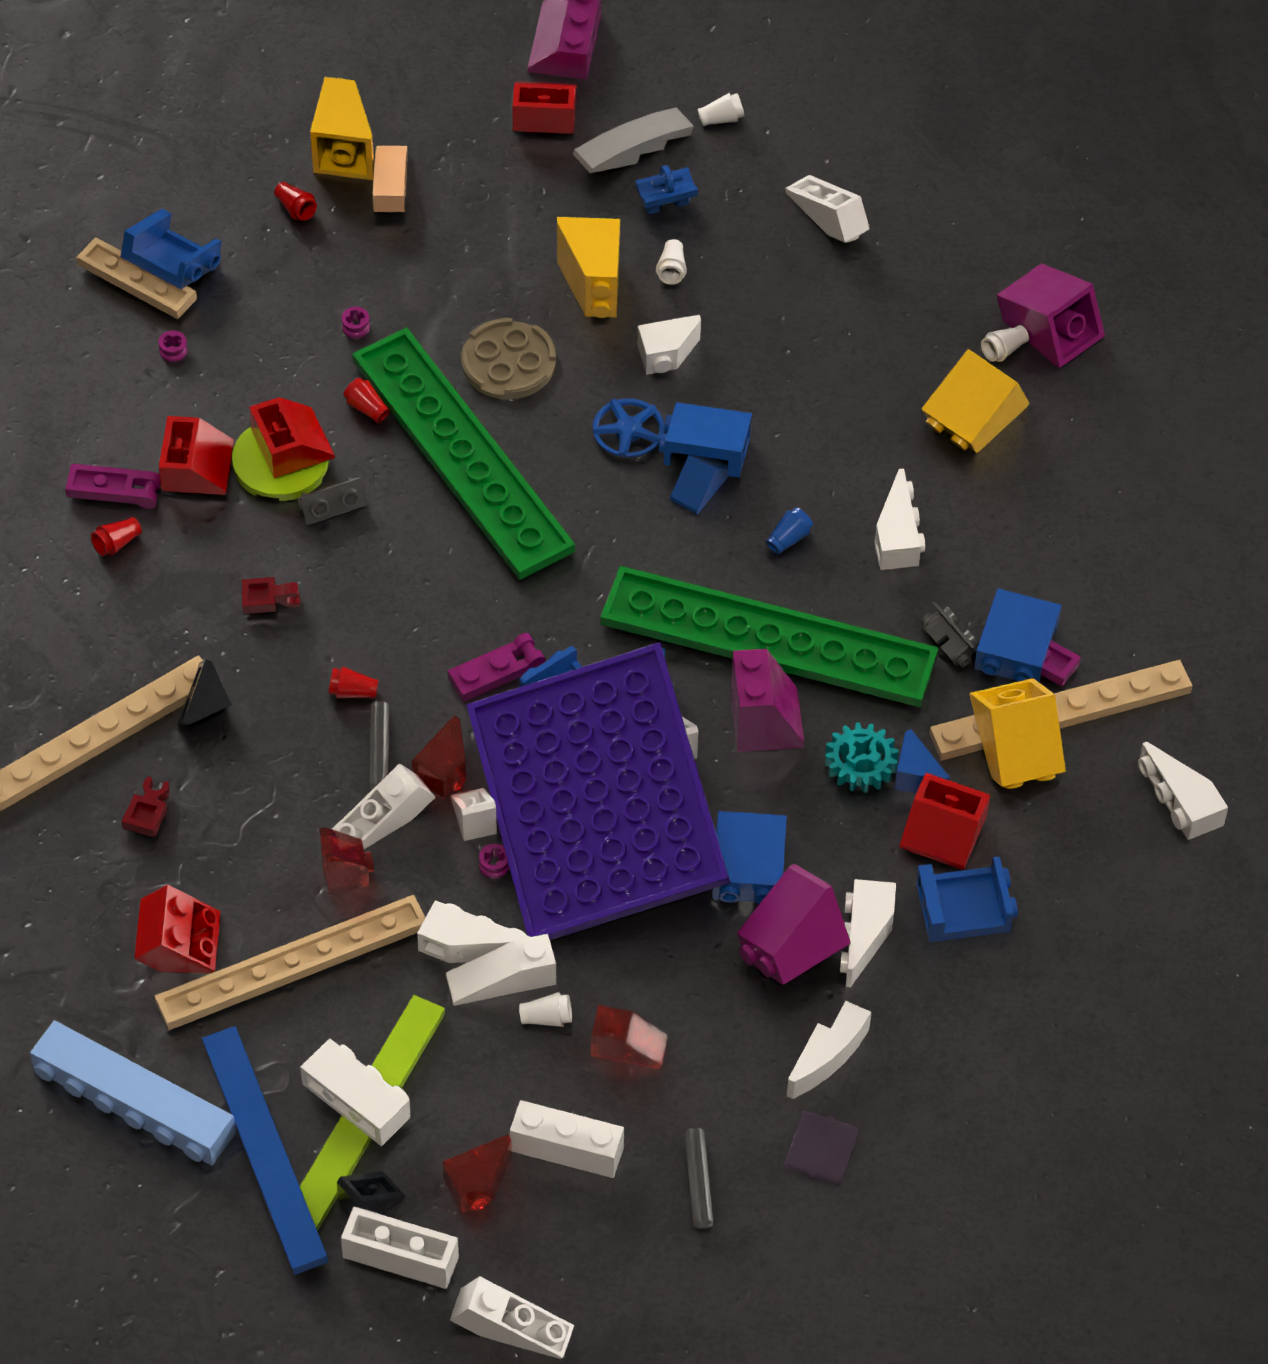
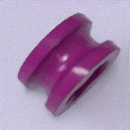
M350 307L342 313V331L346 336L355 339L364 337L369 333L370 318L367 310L361 307ZM353 320H358L359 324L353 325Z
M173 330L167 331L159 337V353L163 359L174 362L186 356L188 351L187 340L183 333Z
M489 844L481 849L479 853V869L484 876L498 879L508 873L509 864L503 845ZM493 857L499 858L496 865L489 864Z

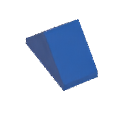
M688 455L670 500L698 515L727 479L728 465L714 458Z
M912 729L905 732L894 790L916 794L925 773L947 780L950 777Z

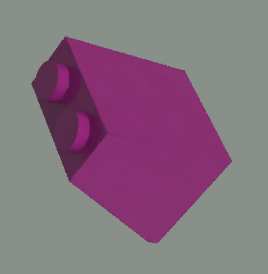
M1041 263L996 295L1003 321L1011 328L1018 325L1025 327L1029 335L1028 343L1059 368L1105 336L1093 284Z
M768 649L733 651L731 705L737 752L804 748L797 687Z
M796 864L791 865L737 932L741 944L739 953L744 962L749 966H755L766 977H772L782 985L851 944L832 886Z

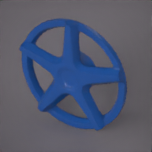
M614 398L597 412L592 428L595 440L605 451L619 457L629 458L645 455L655 449L660 443L661 434H664L665 425L661 414L654 404L650 405L638 399L616 400ZM622 406H637L644 410L631 417ZM612 409L617 422L598 426L601 418ZM651 415L658 422V435L642 427V424ZM616 433L620 440L619 451L608 447L600 438V434ZM639 438L653 443L644 450L628 453L631 442Z

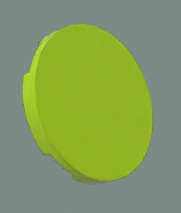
M251 427L240 435L232 453L233 470L240 485L254 496L259 494L265 497L279 498V501L294 500L300 498L301 493L309 494L322 483V478L326 474L330 462L328 460L273 478L251 431Z

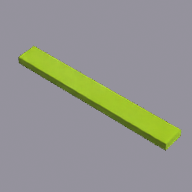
M416 995L412 996L371 1065L390 1086H398L402 1089L445 1016L444 1007ZM343 1116L339 1119L300 1185L317 1232L338 1198V1179L341 1176L352 1174L372 1140Z

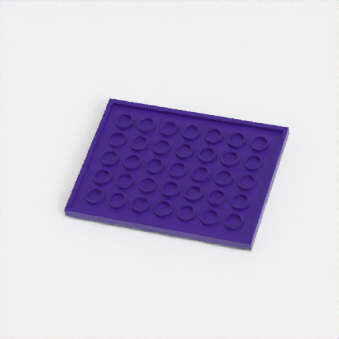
M660 642L466 704L490 796L495 801L496 818L527 936L534 937L548 934L549 940H553L731 883Z

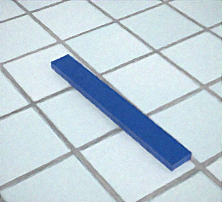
M236 1026L203 1037L204 1047L230 1113L234 1116L235 1126L293 1274L296 1275L328 1263L327 1254Z

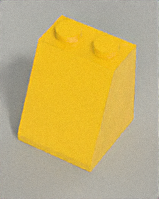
M325 77L310 130L313 173L373 180L374 155L372 132L355 80Z
M557 217V263L585 317L617 318L620 219Z
M967 349L921 410L927 418L925 423L939 434L943 430L952 436L950 441L963 451L969 448L978 453L1024 411L1030 403L1018 382L970 349Z
M1034 678L970 693V700L991 778L1001 787L1008 789L1018 788L1025 781L1033 779L1047 781L1055 778V774L1066 772L1054 693Z

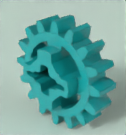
M859 722L855 724L854 730H850L846 725L843 726L842 735L834 732L832 734V741L826 744L825 766H829L828 775L830 777L838 775L837 785L841 786L847 782L850 784V791H854L856 786H861L863 792L866 793L868 785H873L877 790L881 789V781L889 783L892 773L897 771L899 750L894 748V738L885 739V729L877 733L874 732V724L871 723L867 729H862ZM879 751L882 753L884 761L881 760V754L878 753ZM839 754L842 755V760L845 762L844 764L842 763Z

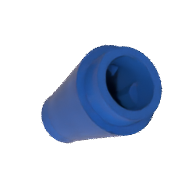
M795 507L792 511L787 510L765 542L771 551L779 555L809 535L813 522L798 507Z

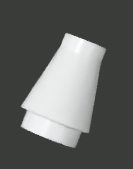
M727 93L705 107L697 109L702 126L738 122L739 118L744 117L743 107L737 93L733 95Z
M674 239L665 243L663 253L656 266V273L659 279L666 284L673 285L679 283L687 273L683 244Z
M1022 325L989 332L981 341V349L989 361L1001 362L1022 344L1027 343L1029 335Z
M560 992L519 1004L522 1025L537 1024L564 1027V1023L572 1022V1007L569 994L561 995Z

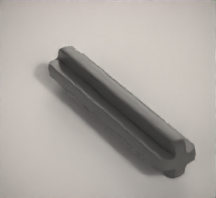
M375 701L371 704V790L388 775L389 704L385 701Z
M690 1128L685 1132L693 1226L696 1229H708L713 1225L705 1132L701 1128Z

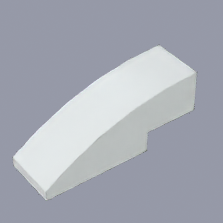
M845 1001L831 1028L819 1023L817 1024L788 1078L787 1097L794 1099L813 1089L829 1078L850 1058L869 1031L871 1011Z

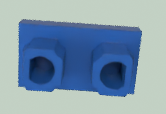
M668 165L660 167L659 175L635 180V187L649 214L659 212L663 204L671 202L677 206L687 205L691 197L698 196V188L692 180L688 167L671 171Z

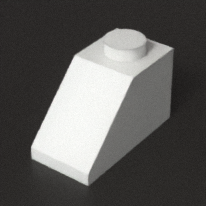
M700 315L638 325L637 346L646 375L678 369L700 340Z

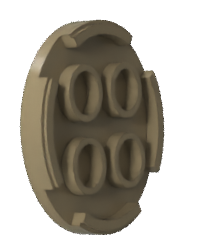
M512 318L495 319L478 326L470 333V337L464 344L461 352V367L466 380L479 392L498 399H518L536 393L550 381L556 367V350L550 336L536 324L531 326L526 323L512 321Z

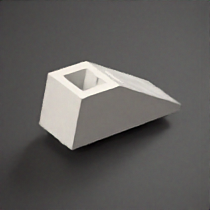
M904 469L898 470L876 525L875 549L880 570L919 566L920 553L925 552L924 534L917 531V526L920 523L919 511L917 507H912L911 500L914 499L912 481H906Z
M1149 742L1143 743L1140 758L1138 759L1139 769L1144 777H1149L1158 800L1162 804L1165 803L1168 807L1175 827L1178 830L1181 829L1186 838L1190 840L1224 826L1228 806L1212 781Z
M398 764L326 835L343 856L349 859L412 821L435 798V795L416 773Z
M854 879L853 893L846 892L845 913H851V922L844 923L851 944H849L848 952L841 953L840 973H847L846 987H851L892 931L896 883Z
M436 900L417 933L418 951L448 963L470 962L512 941L530 937L517 928H506L494 923L488 917L475 916L463 911L454 904H444Z
M480 1276L460 1289L450 1317V1321L481 1337L558 1359L563 1358L574 1327L571 1323Z

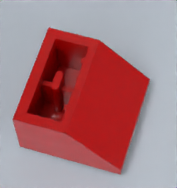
M515 82L512 105L513 131L574 134L577 84Z
M281 397L249 407L251 431L273 478L335 459L332 448L312 407Z
M167 416L158 467L161 490L226 495L234 439L201 418Z
M925 773L913 800L899 848L964 870L987 818L990 794Z
M168 884L141 898L134 959L159 972L206 974L215 972L221 911Z

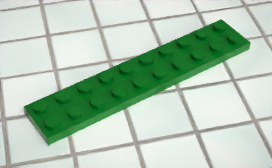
M407 327L352 353L353 363L366 380H369L385 405L390 409L519 580L575 552V543Z
M624 566L619 567L600 616V624L731 659H733V651L768 649L785 673L920 708L939 648Z

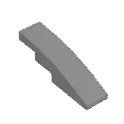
M675 107L643 116L609 130L574 149L573 155L589 173L637 164L640 154L664 150L667 140L690 136L694 125Z

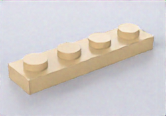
M96 237L77 256L78 266L176 319H179L197 300L195 290L187 286L179 289L121 258V250Z

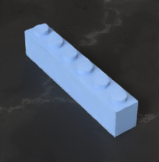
M55 1020L30 1051L34 1072L45 1081L54 1080L63 1085L71 1095L75 1097L83 1096L93 1101L94 1105L105 1113L113 1112L123 1117L129 1126L149 1131L164 1145H175L194 1161L200 1162L203 1160L213 1166L236 1134L235 1121L232 1114Z

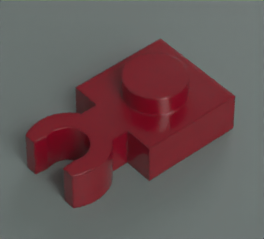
M148 776L143 782L144 796L133 795L121 822L122 828L155 838L167 811L166 803L163 801L169 797L170 787L169 782L165 781L161 789L152 790L153 780L152 777Z

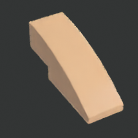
M407 146L376 147L373 179L374 212H405Z

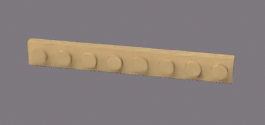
M199 655L2 768L0 770V811L183 706L198 665L203 661Z
M1179 659L1057 692L1054 694L1060 729L1190 694L1193 685ZM975 715L930 727L929 735L941 761L983 750Z
M413 894L154 996L155 1003L169 1031L416 934L426 917Z

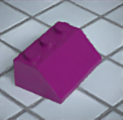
M601 0L544 1L532 46L528 72L587 79L601 18Z

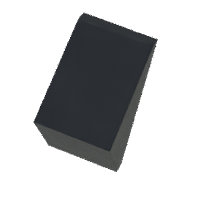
M205 659L199 663L178 721V726H188L232 705L212 661Z
M383 1171L341 1176L337 1181L339 1206L349 1217L353 1207L384 1215L405 1197Z

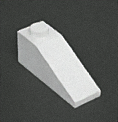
M811 175L785 188L786 194L828 236L845 243L856 240L860 234L870 229L863 202L859 195Z
M548 934L512 941L446 972L453 1006L556 985V962Z

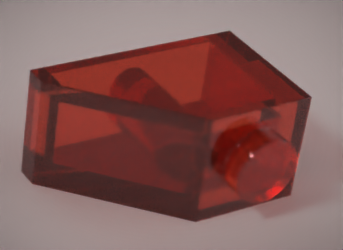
M455 715L412 760L413 772L419 776L431 791L443 799H446L453 790L458 791L467 778L460 718Z
M327 827L319 828L322 866L328 893L368 887L369 873L374 872V864L371 851L364 852L362 839Z
M598 1005L591 1034V1056L661 1069L668 1035L634 1011Z
M509 1134L442 1162L443 1179L461 1214L469 1210H480L495 1199L512 1158V1142Z

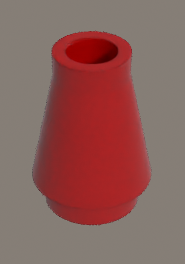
M280 182L275 187L274 196L280 200L293 219L306 221L315 214L317 202L311 193L296 188L287 182Z
M358 377L346 387L343 397L347 399L346 403L349 406L372 418L376 423H381L389 415L390 409L385 405L369 380L364 381Z
M131 517L126 520L97 526L96 531L91 533V542L99 555L113 556L132 539L141 535L142 529L138 520Z
M341 666V669L332 668L328 694L336 695V699H375L378 679L370 678Z

